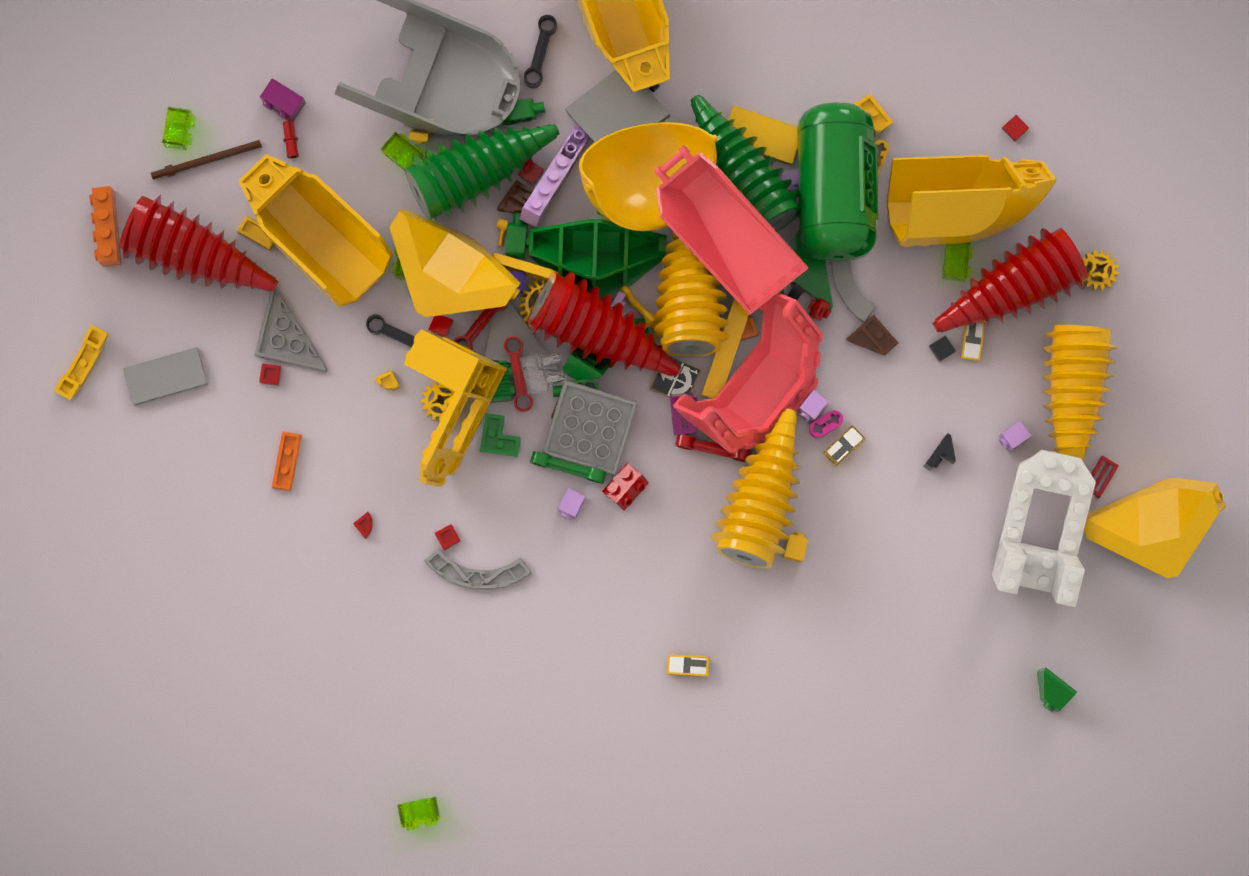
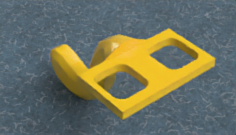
M622 286L620 290L626 294V300L644 317L645 329L651 326L654 330L655 326L659 324L655 319V315L635 298L627 286Z

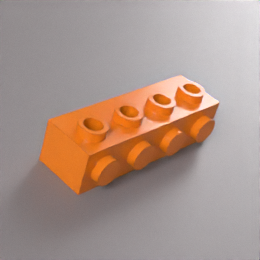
M111 186L92 188V194L89 195V199L94 209V212L91 213V220L95 224L93 240L97 242V249L94 250L95 259L103 267L122 265L115 191Z

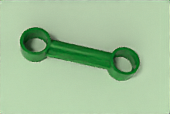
M533 451L530 463L569 473L600 484L604 483L607 473L597 468L586 467L554 458L538 451Z

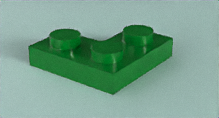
M485 413L480 452L518 457L521 437L502 435L505 416Z

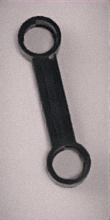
M543 15L538 21L540 33L531 67L524 73V82L530 88H537L543 82L541 69L550 36L557 30V22L552 15ZM545 20H551L554 23V28L549 31L543 30L541 23ZM531 72H536L539 74L540 79L536 83H530L527 81V75Z
M378 314L368 317L366 327L371 334H384L407 346H413L415 336L387 324L384 318ZM373 319H381L383 325L380 330L373 331L370 329L369 323Z

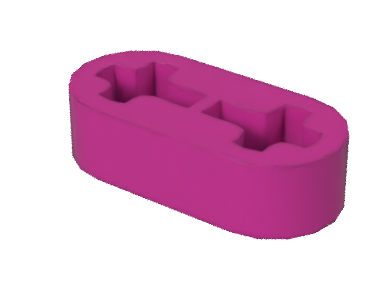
M833 410L813 421L809 427L810 435L814 438H821L837 429L843 422L842 414L837 410ZM831 415H833L834 417H839V419L837 420L838 424H835L834 422L830 423L829 425L827 424V422L831 419ZM823 424L825 425V427L821 429V434H819L818 432L814 433V425H817L818 427Z

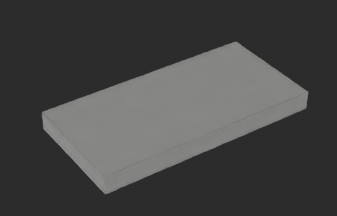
M197 347L123 368L134 406L208 385Z

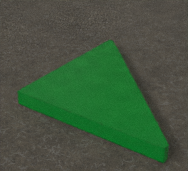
M798 230L788 245L803 260L808 269L793 280L792 283L800 285L806 293L816 300L820 297L831 304L829 309L831 310L833 303L826 262L807 255L801 247Z

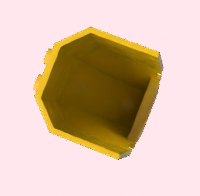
M576 0L593 44L633 92L670 80L669 18L662 0Z
M266 154L238 180L262 231L284 256L338 308L358 301L385 275L393 253L382 236L318 176L304 172L298 167H292L286 162Z
M989 155L892 158L887 195L889 227L899 245L903 247L959 244L985 239L1010 228L1031 213L1050 192L1056 182V178L1044 161L1019 159V162H1012L1007 157H1001V160L989 159Z

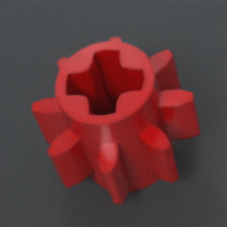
M820 297L817 301L813 299L808 306L811 309L809 315L819 321L822 318L827 319L832 310L828 309L831 304Z

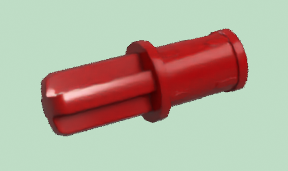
M286 120L283 122L285 136L283 142L286 144L287 158L299 157L297 148L298 137L295 134L294 121Z

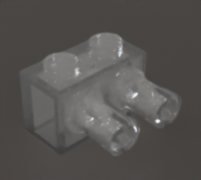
M540 351L521 355L520 362L529 395L548 391L550 385L566 380L563 370L550 374L545 373L544 370L546 366L561 364V358H557L560 356L559 351L543 356L540 354Z

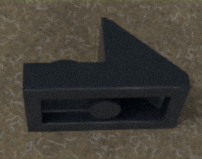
M949 433L945 435L925 463L924 467L929 471L933 467L937 468L943 460L940 456L952 464L956 462L952 438Z

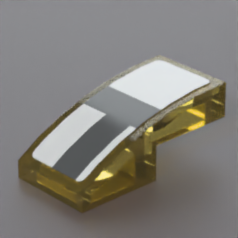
M852 425L823 454L837 466L866 438Z

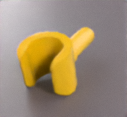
M500 218L496 227L501 229L498 245L502 246L504 235L508 228V221Z

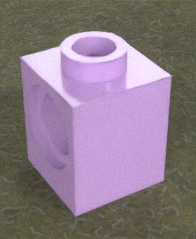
M813 390L798 410L800 412L799 415L808 422L811 420L813 422L829 401Z
M1020 420L999 435L1001 438L999 441L1005 449L1008 448L1009 451H1012L1028 440L1031 434Z
M568 488L558 507V511L561 512L560 515L569 520L571 517L576 519L586 499L585 496Z

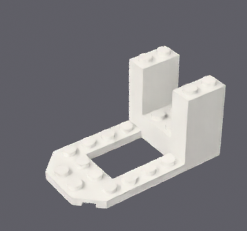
M1042 449L1034 456L1018 464L992 571L993 580L999 591L1017 594L1019 586L1050 592L1058 604L1076 607L1085 572L1077 555L1096 483L1081 458ZM1034 488L1071 496L1057 551L1021 543Z

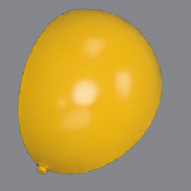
M671 122L642 124L616 131L596 141L582 155L579 170L584 191L595 209L606 219L618 226L635 231H651L667 227L668 225L660 218L656 189L663 181L656 175L654 170L658 166L664 165L676 155L683 145L689 149L693 157L701 152L716 165L717 153L715 143L718 141V138L715 134H709L701 128ZM683 158L666 174L670 177L687 163L686 159Z

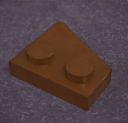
M516 180L498 205L497 210L500 212L521 213L533 189Z
M874 314L846 338L848 342L883 356L899 344Z

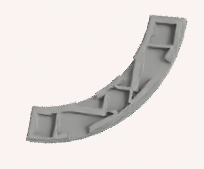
M851 260L832 261L833 278L839 295L848 309L863 323L866 322L875 306L859 291L852 275Z
M440 549L424 560L436 574L445 580L474 590L504 588L532 574L521 558L495 570H475L463 567L450 560Z

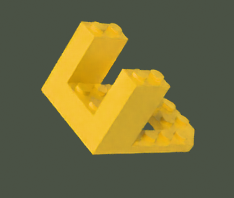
M421 329L415 335L414 344L405 356L404 365L455 391L448 400L446 411L440 416V423L437 429L431 435L429 446L422 453L423 458L420 463V482L426 485L442 487L446 483L445 478L448 475L452 476L458 470L507 368L444 336L440 338L429 331ZM468 398H475L476 400L470 406L468 417L462 422L460 433L454 438L452 449L444 448Z

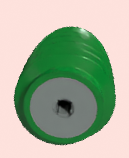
M700 95L694 96L690 101L696 117V123H698L699 128L709 134H715L718 138V141L715 143L717 153L716 166L721 169L775 231H780L798 216L800 207L795 200L799 196L800 191H788L792 180L781 181L780 177L784 169H772L776 159L774 157L766 159L763 157L767 150L766 147L755 148L753 146L757 141V137L746 138L743 136L746 132V127L735 128L733 126L734 119H725L721 115L722 112H718L704 97Z
M549 124L532 129L524 127L522 131H515L513 128L508 127L506 134H502L497 128H493L492 137H488L486 133L479 131L478 140L476 141L466 134L463 145L457 140L452 139L450 150L444 145L439 144L437 155L428 149L425 150V160H421L418 156L413 155L412 165L405 168L406 177L414 197L427 219H433L437 222V217L444 213L452 219V209L457 207L464 213L465 202L470 201L477 206L476 197L479 194L489 199L488 189L492 186L501 191L500 182L504 178L512 183L511 174L516 169L523 173L522 165L528 159L532 161V156L555 140L560 133L555 124Z

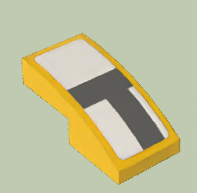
M984 321L973 323V327L971 324L964 327L961 358L980 361L985 328Z
M668 655L667 674L709 677L710 657Z

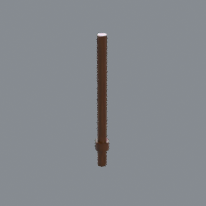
M260 140L253 141L174 166L172 164L165 166L164 169L151 172L153 180L164 176L171 177L177 172L262 147Z

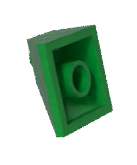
M576 348L569 355L562 371L576 380L601 378L610 368V359L603 358L596 364L595 354L590 353L586 358L582 359L583 349Z
M1045 667L1038 670L1040 700L1044 702L1043 706L1050 712H1059L1076 695L1077 691Z

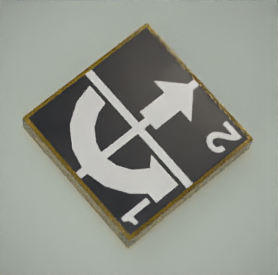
M673 358L681 366L679 374L675 377L674 375L668 376L658 372L650 390L670 398L671 394L691 393L701 370Z

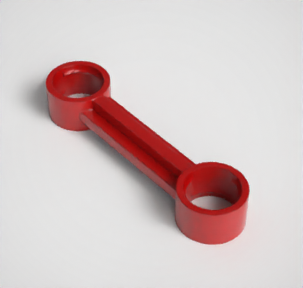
M508 304L502 307L484 309L465 335L456 337L454 341L459 343L462 340L468 341V348L473 350L472 343L495 313L504 311Z
M510 336L504 342V349L510 355L517 395L514 398V406L518 411L526 412L532 408L533 398L527 391L521 352L524 345L519 337ZM512 338L517 339L521 345L519 351L515 353L510 352L507 348V342ZM522 395L527 396L531 401L527 409H520L517 406V399Z
M683 434L677 435L675 446L681 449L697 450L728 457L740 462H746V457L752 454L750 449H738L737 452L730 453L718 443L696 439Z

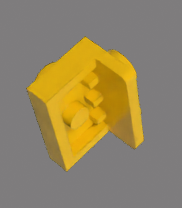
M870 93L859 102L853 103L868 112L872 118L874 137L893 124V121Z

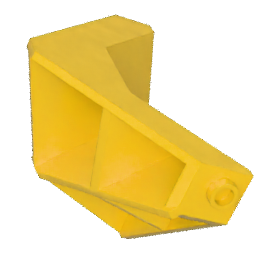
M401 209L390 225L391 235L415 311L422 316L432 317L506 306L511 299L515 300L520 290L517 288L521 283L480 243L468 235L405 209Z
M1176 477L1168 478L1088 513L1084 532L1087 539L1165 578H1172L1180 574L1216 517L1226 508V503L1223 500V494L1219 489L1218 483Z

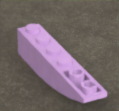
M573 127L523 206L520 216L521 220L534 227H537L589 140V137L581 128Z

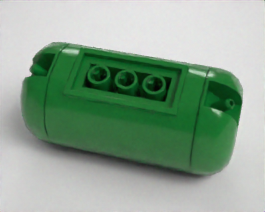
M834 102L816 105L804 112L797 128L800 244L807 255L817 260L834 262L856 260L869 254L876 242V220L879 219L877 145L874 144L873 120L868 112L855 104Z

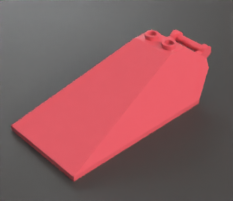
M683 145L676 155L664 165L658 166L654 170L656 175L663 181L656 189L660 218L749 315L808 269L803 260L721 169L701 152L693 157L689 149ZM685 158L687 163L669 177L666 172Z

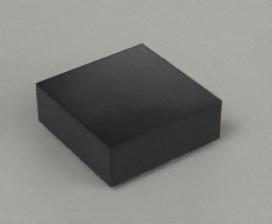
M946 335L929 346L939 362L956 352Z

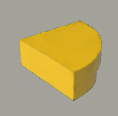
M392 370L374 378L385 389L394 390L400 388Z

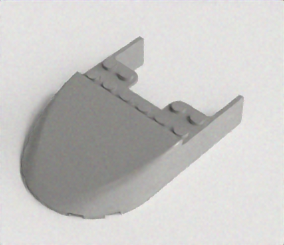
M377 0L401 10L407 15L399 34V42L404 47L413 50L402 81L399 82L391 78L383 79L375 96L341 82L338 83L335 95L402 122L406 127L440 135L465 136L466 134H478L479 131L487 132L501 124L509 116L519 96L520 78L517 70L518 66L512 53H509L503 45L504 43L493 34L415 0Z

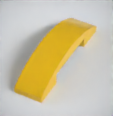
M91 324L82 340L84 343L67 373L62 375L54 392L69 400L74 398L96 364L109 334Z

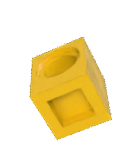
M794 532L793 535L789 534L788 536L789 539L787 540L783 558L802 563L808 538H804L805 535L802 533Z

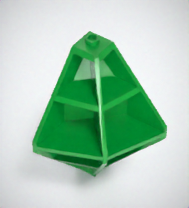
M586 219L530 229V236H526V247H529V256L539 266L552 269L563 277L573 272L575 274V284L585 279L587 281V291L598 287L599 298L601 299L609 294L611 301L616 298L619 291L621 292L620 288L625 285L629 288L658 265L666 256L667 235L651 231L630 230L603 219Z

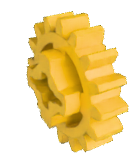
M1093 250L1092 255L1087 252L1085 258L1082 257L1085 266L1089 267L1088 278L1083 280V282L1087 283L1085 288L1093 286V291L1097 287H1099L1100 291H1103L1105 286L1110 288L1111 283L1116 282L1115 277L1119 275V272L1115 270L1119 265H1114L1116 258H1109L1111 253L1104 255V250H1101L1097 254V251ZM1104 267L1101 270V272H1095L1094 274H1092L1095 271V269ZM1108 268H1110V275L1107 273Z
M432 382L433 387L426 386L428 392H422L425 399H421L420 402L425 404L422 410H428L426 416L433 415L432 420L435 421L437 418L440 419L442 413L446 411L448 400L455 391L440 383L437 385L435 382ZM440 389L448 390L451 393H443ZM434 392L435 395L433 397V400H430L429 402V398L431 394ZM442 397V399L444 400V405L438 403L439 398ZM438 409L441 410L442 413H436L433 410Z

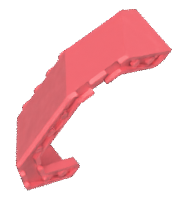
M777 293L759 307L763 312L761 340L718 395L712 399L696 402L691 396L682 395L673 405L683 418L730 453L737 452L738 449H752L757 444L765 443V435L772 432L782 412H785V409L797 412L818 384L816 369L820 366L821 353L818 350L823 334L796 299L781 293Z

